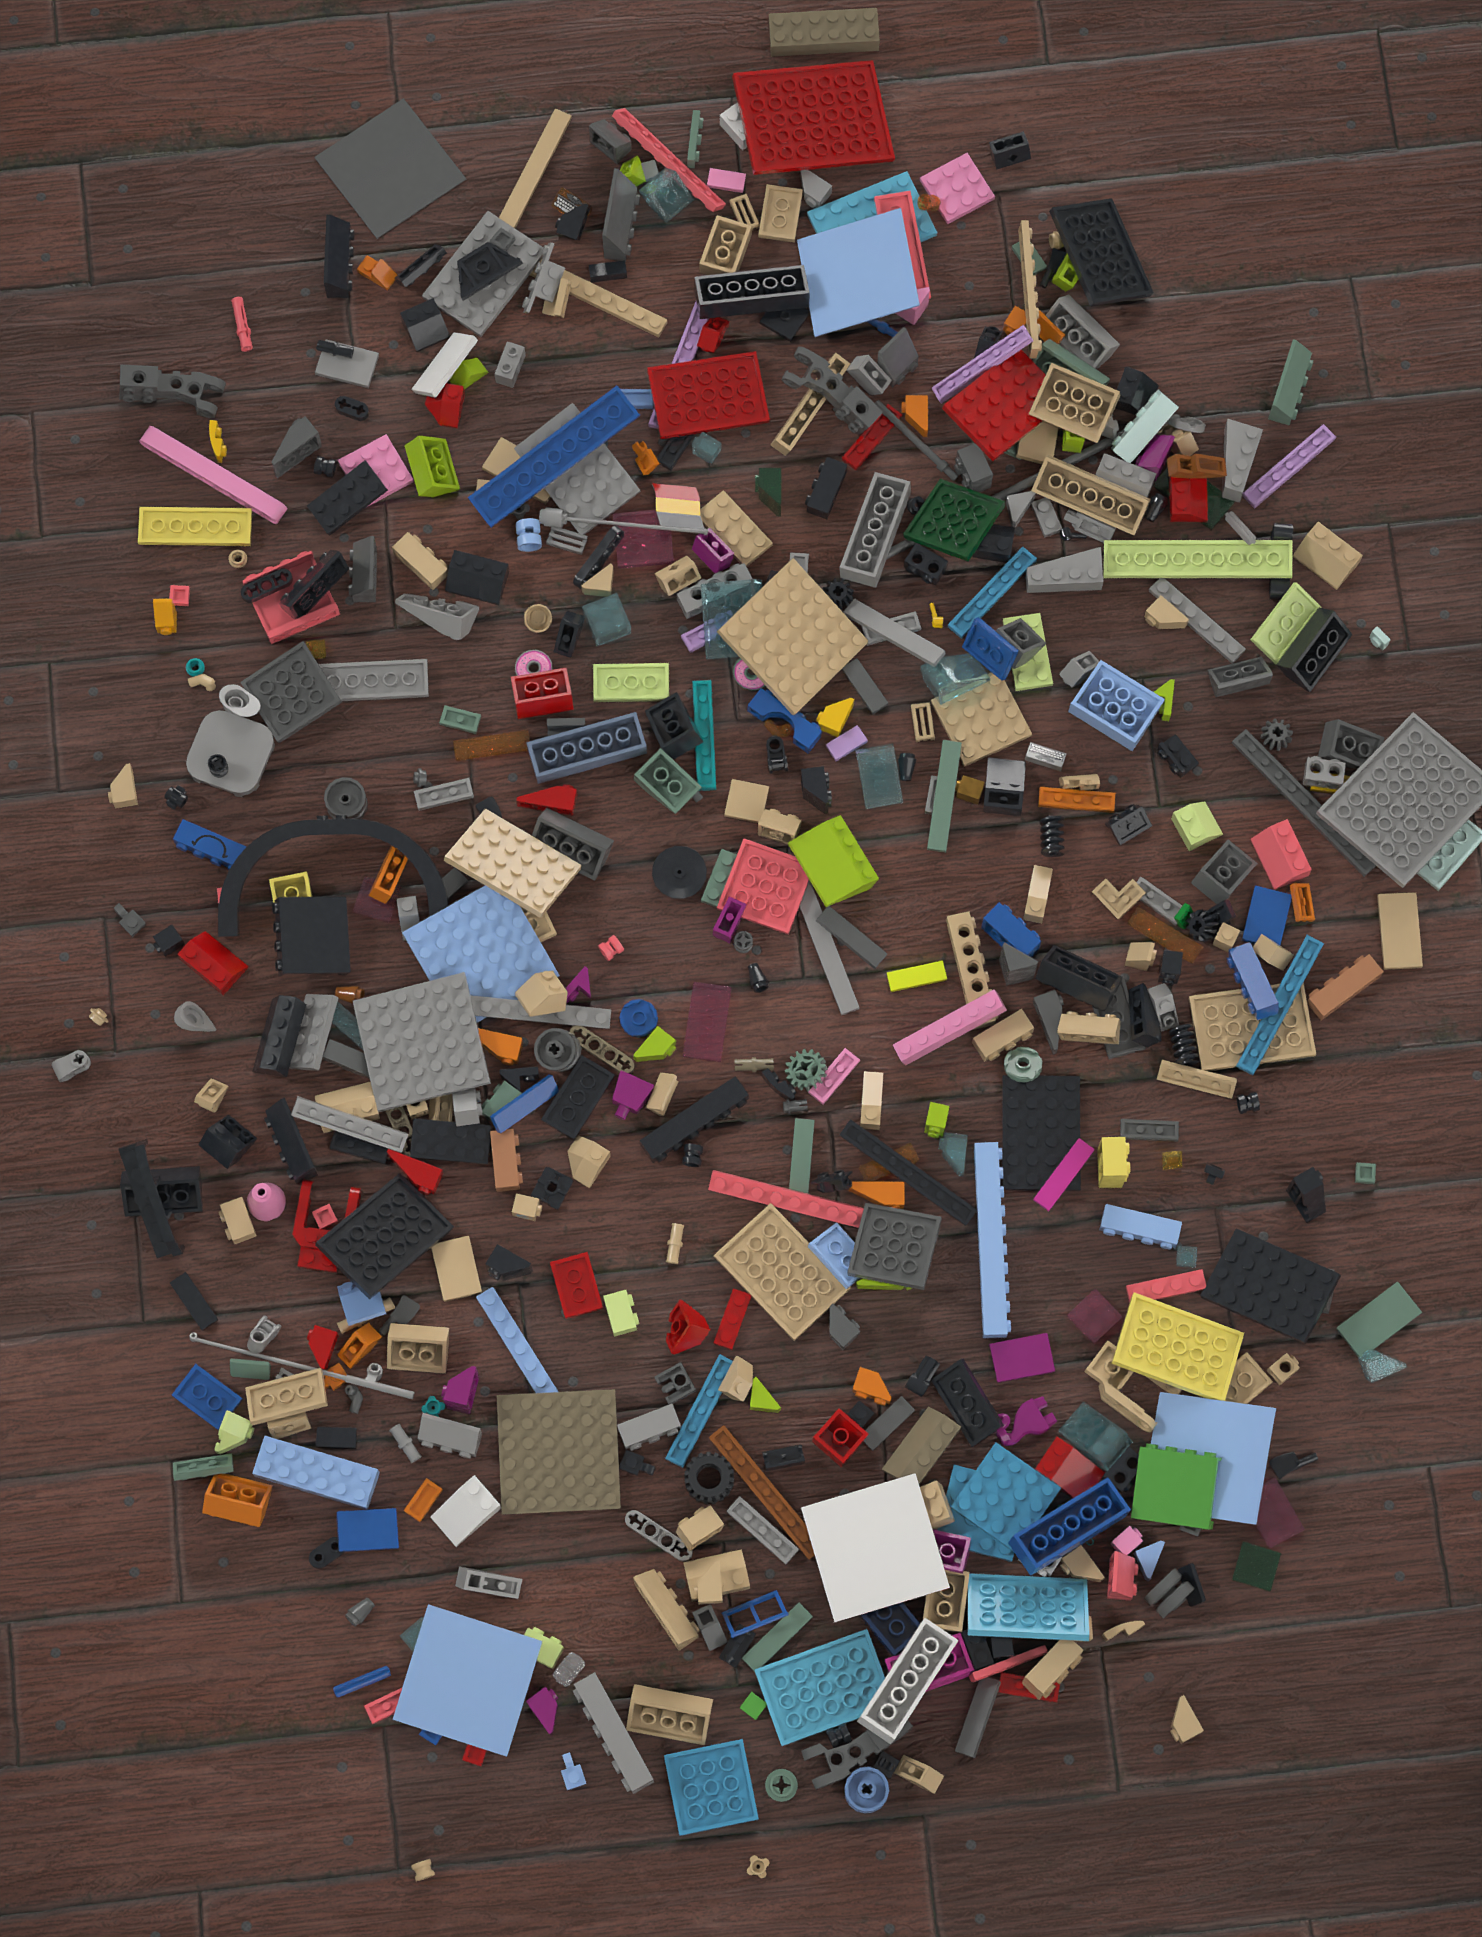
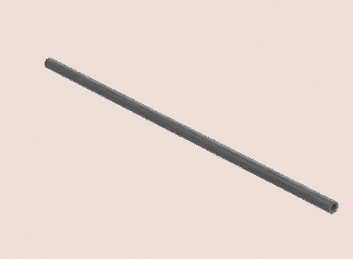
M1125 430L1117 432V436H1121ZM1105 438L1081 450V453H1075L1062 461L1074 465L1112 446L1114 440ZM1039 472L991 497L1003 501L1007 496L1017 494L1033 486ZM906 539L892 546L887 559L913 547L916 543Z

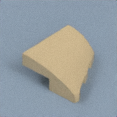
M1098 774L1059 778L1060 786L1063 789L1079 787L1080 790L1099 789L1100 786Z

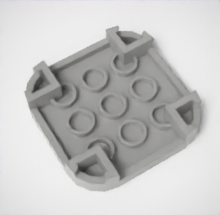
M218 710L211 712L203 719L187 756L186 765L188 772L193 780L199 784L200 782L233 793L237 797L248 795L256 791L260 786L259 782L272 751L274 752L275 743L273 735L268 727L261 723L227 711ZM215 754L224 756L229 767L228 773L221 778L214 777L208 767V759Z

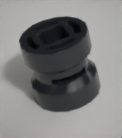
M317 456L314 474L321 475L324 473L327 477L333 478L337 460H325L324 457Z
M215 754L208 759V767L214 777L221 778L228 773L229 767L224 756Z
M1256 1092L1246 1096L1243 1094L1236 1096L1240 1114H1245L1250 1110L1253 1112L1260 1110Z
M685 1144V1156L682 1158V1165L701 1167L702 1160L700 1155L703 1153L704 1147L697 1144Z
M845 1723L840 1724L837 1729L831 1728L826 1730L833 1748L839 1747L843 1742L846 1744L852 1742Z

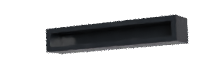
M735 1076L642 1138L640 1145L652 1163L656 1161L661 1162L668 1157L667 1154L672 1150L675 1152L684 1146L683 1143L688 1139L690 1141L694 1140L700 1135V1131L703 1129L709 1130L716 1124L715 1121L720 1118H727L731 1115L733 1109L736 1107L739 1109L746 1105L749 1094Z

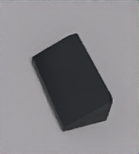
M625 260L589 265L591 283L627 278Z
M1190 1563L1179 1568L1178 1572L1182 1575L1181 1583L1188 1581L1195 1588L1186 1597L1189 1606L1193 1607L1203 1604L1206 1598L1195 1565Z

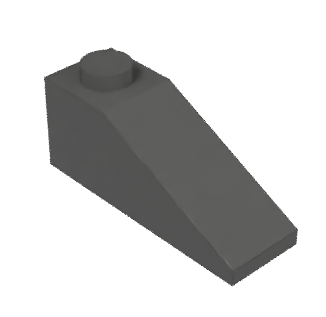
M1056 990L1033 998V1005L1053 1055L1058 1050L1059 1035L1057 1032L1062 1014V1006L1064 1005L1061 995H1057Z

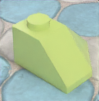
M227 1410L218 1433L219 1440L221 1441L216 1443L215 1452L221 1455L246 1443L248 1438L251 1439L254 1427H252L253 1425L250 1421Z

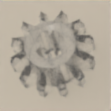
M571 1652L554 1671L553 1677L560 1685L562 1684L567 1687L584 1668L585 1662L578 1654L576 1655Z

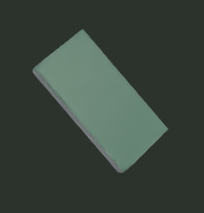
M230 1359V1374L232 1377L270 1379L271 1365L269 1362Z

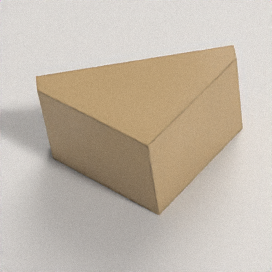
M610 563L581 585L584 595L611 597L614 574L613 565Z
M1263 934L1260 935L1253 946L1257 955L1283 971L1294 956V954Z

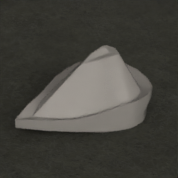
M188 1001L177 1008L174 1020L182 1029L189 1031H216L212 1021L197 1004Z

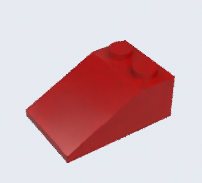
M1059 1437L1055 1438L1035 1468L1036 1471L1061 1487L1060 1490L1072 1499L1098 1484L1105 1473Z

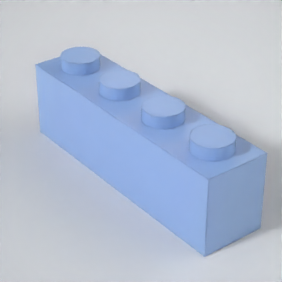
M1106 1204L1099 1230L1109 1236L1118 1234L1122 1235V1238L1126 1240H1134L1135 1238L1147 1245L1156 1243L1160 1244L1161 1248L1172 1249V1247L1176 1248L1182 1222Z

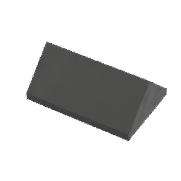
M1262 656L1208 670L1215 697L1268 685L1273 676L1272 671Z
M1004 942L999 962L1006 986L1032 980L1038 961Z

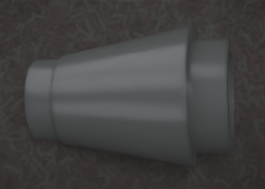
M366 1597L348 1609L345 1617L356 1627L358 1624H362L375 1605Z

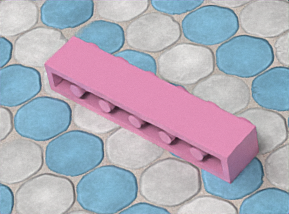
M994 989L893 1044V1047L901 1062L908 1065L1007 1011Z

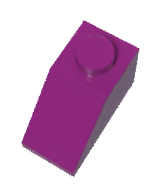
M729 896L713 928V936L730 944L747 904Z
M545 1687L526 1702L548 1734L552 1735L558 1708L556 1700L559 1698L552 1689L548 1691Z

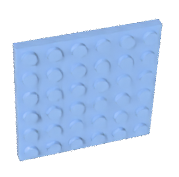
M486 885L402 932L429 981L465 972L471 996L518 1000L515 992L535 973L553 971L557 977L560 976L521 907ZM475 1016L477 1023L487 1018L483 1016Z

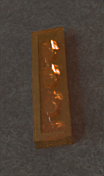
M528 730L455 740L453 744L456 761L526 751L528 750L527 742H530Z
M1137 907L1127 923L1170 951L1183 952L1182 958L1191 964L1194 963L1203 949V946L1139 907Z

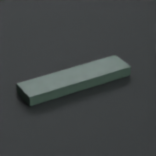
M800 1603L788 1612V1616L783 1617L742 1657V1660L754 1672L755 1669L762 1667L813 1618Z

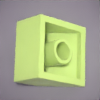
M1206 802L1189 804L1173 812L1171 819L1189 851L1223 835Z

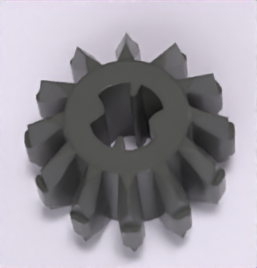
M1276 718L1273 719V723L1267 721L1266 726L1261 729L1263 733L1260 738L1265 739L1264 745L1270 744V750L1275 746L1276 750L1280 751L1281 746L1287 748V743L1292 741L1290 736H1292L1293 731L1288 730L1290 724L1283 725V719L1280 723L1277 722Z

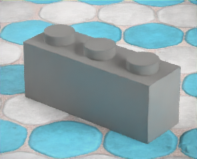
M673 1404L618 1424L617 1428L625 1449L633 1451L641 1448L642 1443L649 1442L651 1444L659 1441L660 1436L665 1434L667 1436L677 1434L678 1429H681V1425Z

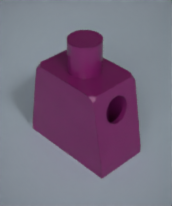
M621 1070L612 1099L613 1104L619 1106L615 1116L625 1120L629 1111L638 1114L650 1098L654 1085Z

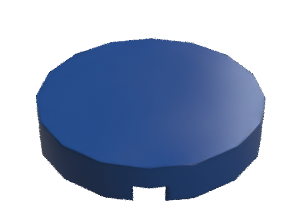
M642 999L631 1000L626 1003L619 1017L621 1027L625 1033L637 1038L646 1037L651 1034L658 1022L657 1010L651 1003Z

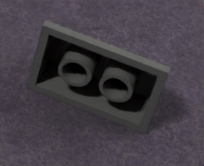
M369 536L354 542L353 549H350V561H353V567H349V577L352 578V585H349V596H352L353 602H376L377 546L374 536Z

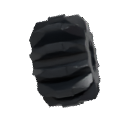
M834 578L833 583L828 581L827 587H823V591L840 610H842V605L848 607L849 602L853 601L852 594L854 590L850 589V583L844 584L843 578L840 582H837V579Z
M1199 909L1196 912H1192L1190 914L1191 918L1186 920L1189 923V926L1186 927V929H1190L1189 936H1193L1195 941L1207 942V940L1214 938V933L1218 932L1215 927L1219 924L1215 922L1216 916L1211 915L1209 910Z

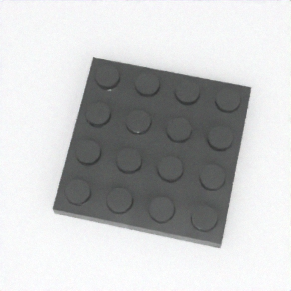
M304 641L241 681L244 689L259 700L261 705L259 713L278 743L286 740L342 703Z
M865 1203L847 1272L848 1276L924 1290L942 1218L935 1215Z

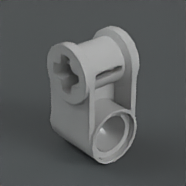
M77 1050L55 1060L51 1065L59 1082H64L89 1069L91 1060L85 1052ZM79 1058H82L83 1063L79 1064Z
M264 1315L250 1333L247 1343L248 1349L253 1353H261L270 1341L277 1336L281 1325L274 1324Z

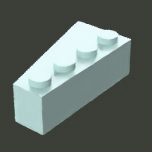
M1157 390L1150 397L1148 403L1138 411L1136 418L1126 425L1124 433L1114 439L1111 449L1126 462L1131 463L1179 407L1161 391Z

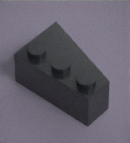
M1314 1167L1294 1177L1286 1189L1306 1223L1326 1212L1323 1176L1318 1170L1315 1171Z

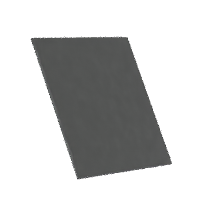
M404 98L314 157L376 239L467 180Z

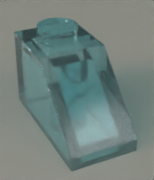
M944 1132V1138L939 1140V1149L942 1150L943 1158L957 1175L963 1177L968 1135Z
M1368 1350L1363 1353V1356L1358 1358L1366 1380L1371 1383L1407 1368L1406 1363L1376 1350Z

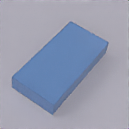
M620 389L635 409H653L651 389Z

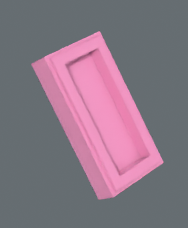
M710 168L707 186L714 189L743 193L746 174Z

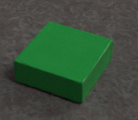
M1184 903L1174 917L1178 926L1182 929H1186L1189 925L1186 920L1191 918L1190 914L1193 912L1191 906Z

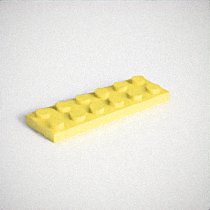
M140 507L138 544L251 546L252 508Z

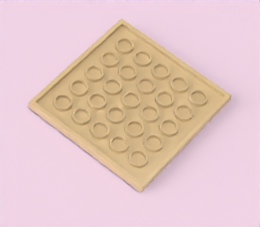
M794 558L717 631L792 715H795L868 643L866 637Z

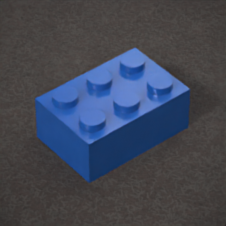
M999 902L983 918L981 928L1001 947L1005 942L1031 958L1039 951L1041 944L1040 936L1035 931H1030L1021 918H1016L1007 905H1002Z

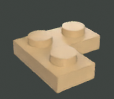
M1105 879L1092 891L1117 919H1120L1146 894L1134 879L1120 891Z

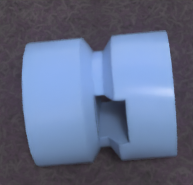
M527 518L516 522V533L519 535L517 537L518 550L530 552L539 550L542 547L541 535H539L541 532L539 520Z

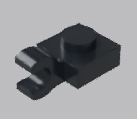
M628 1450L625 1451L619 1466L620 1470L638 1476L640 1471L653 1476L656 1468L653 1465L643 1463L644 1456Z

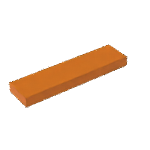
M1040 787L1038 807L1114 813L1116 793Z

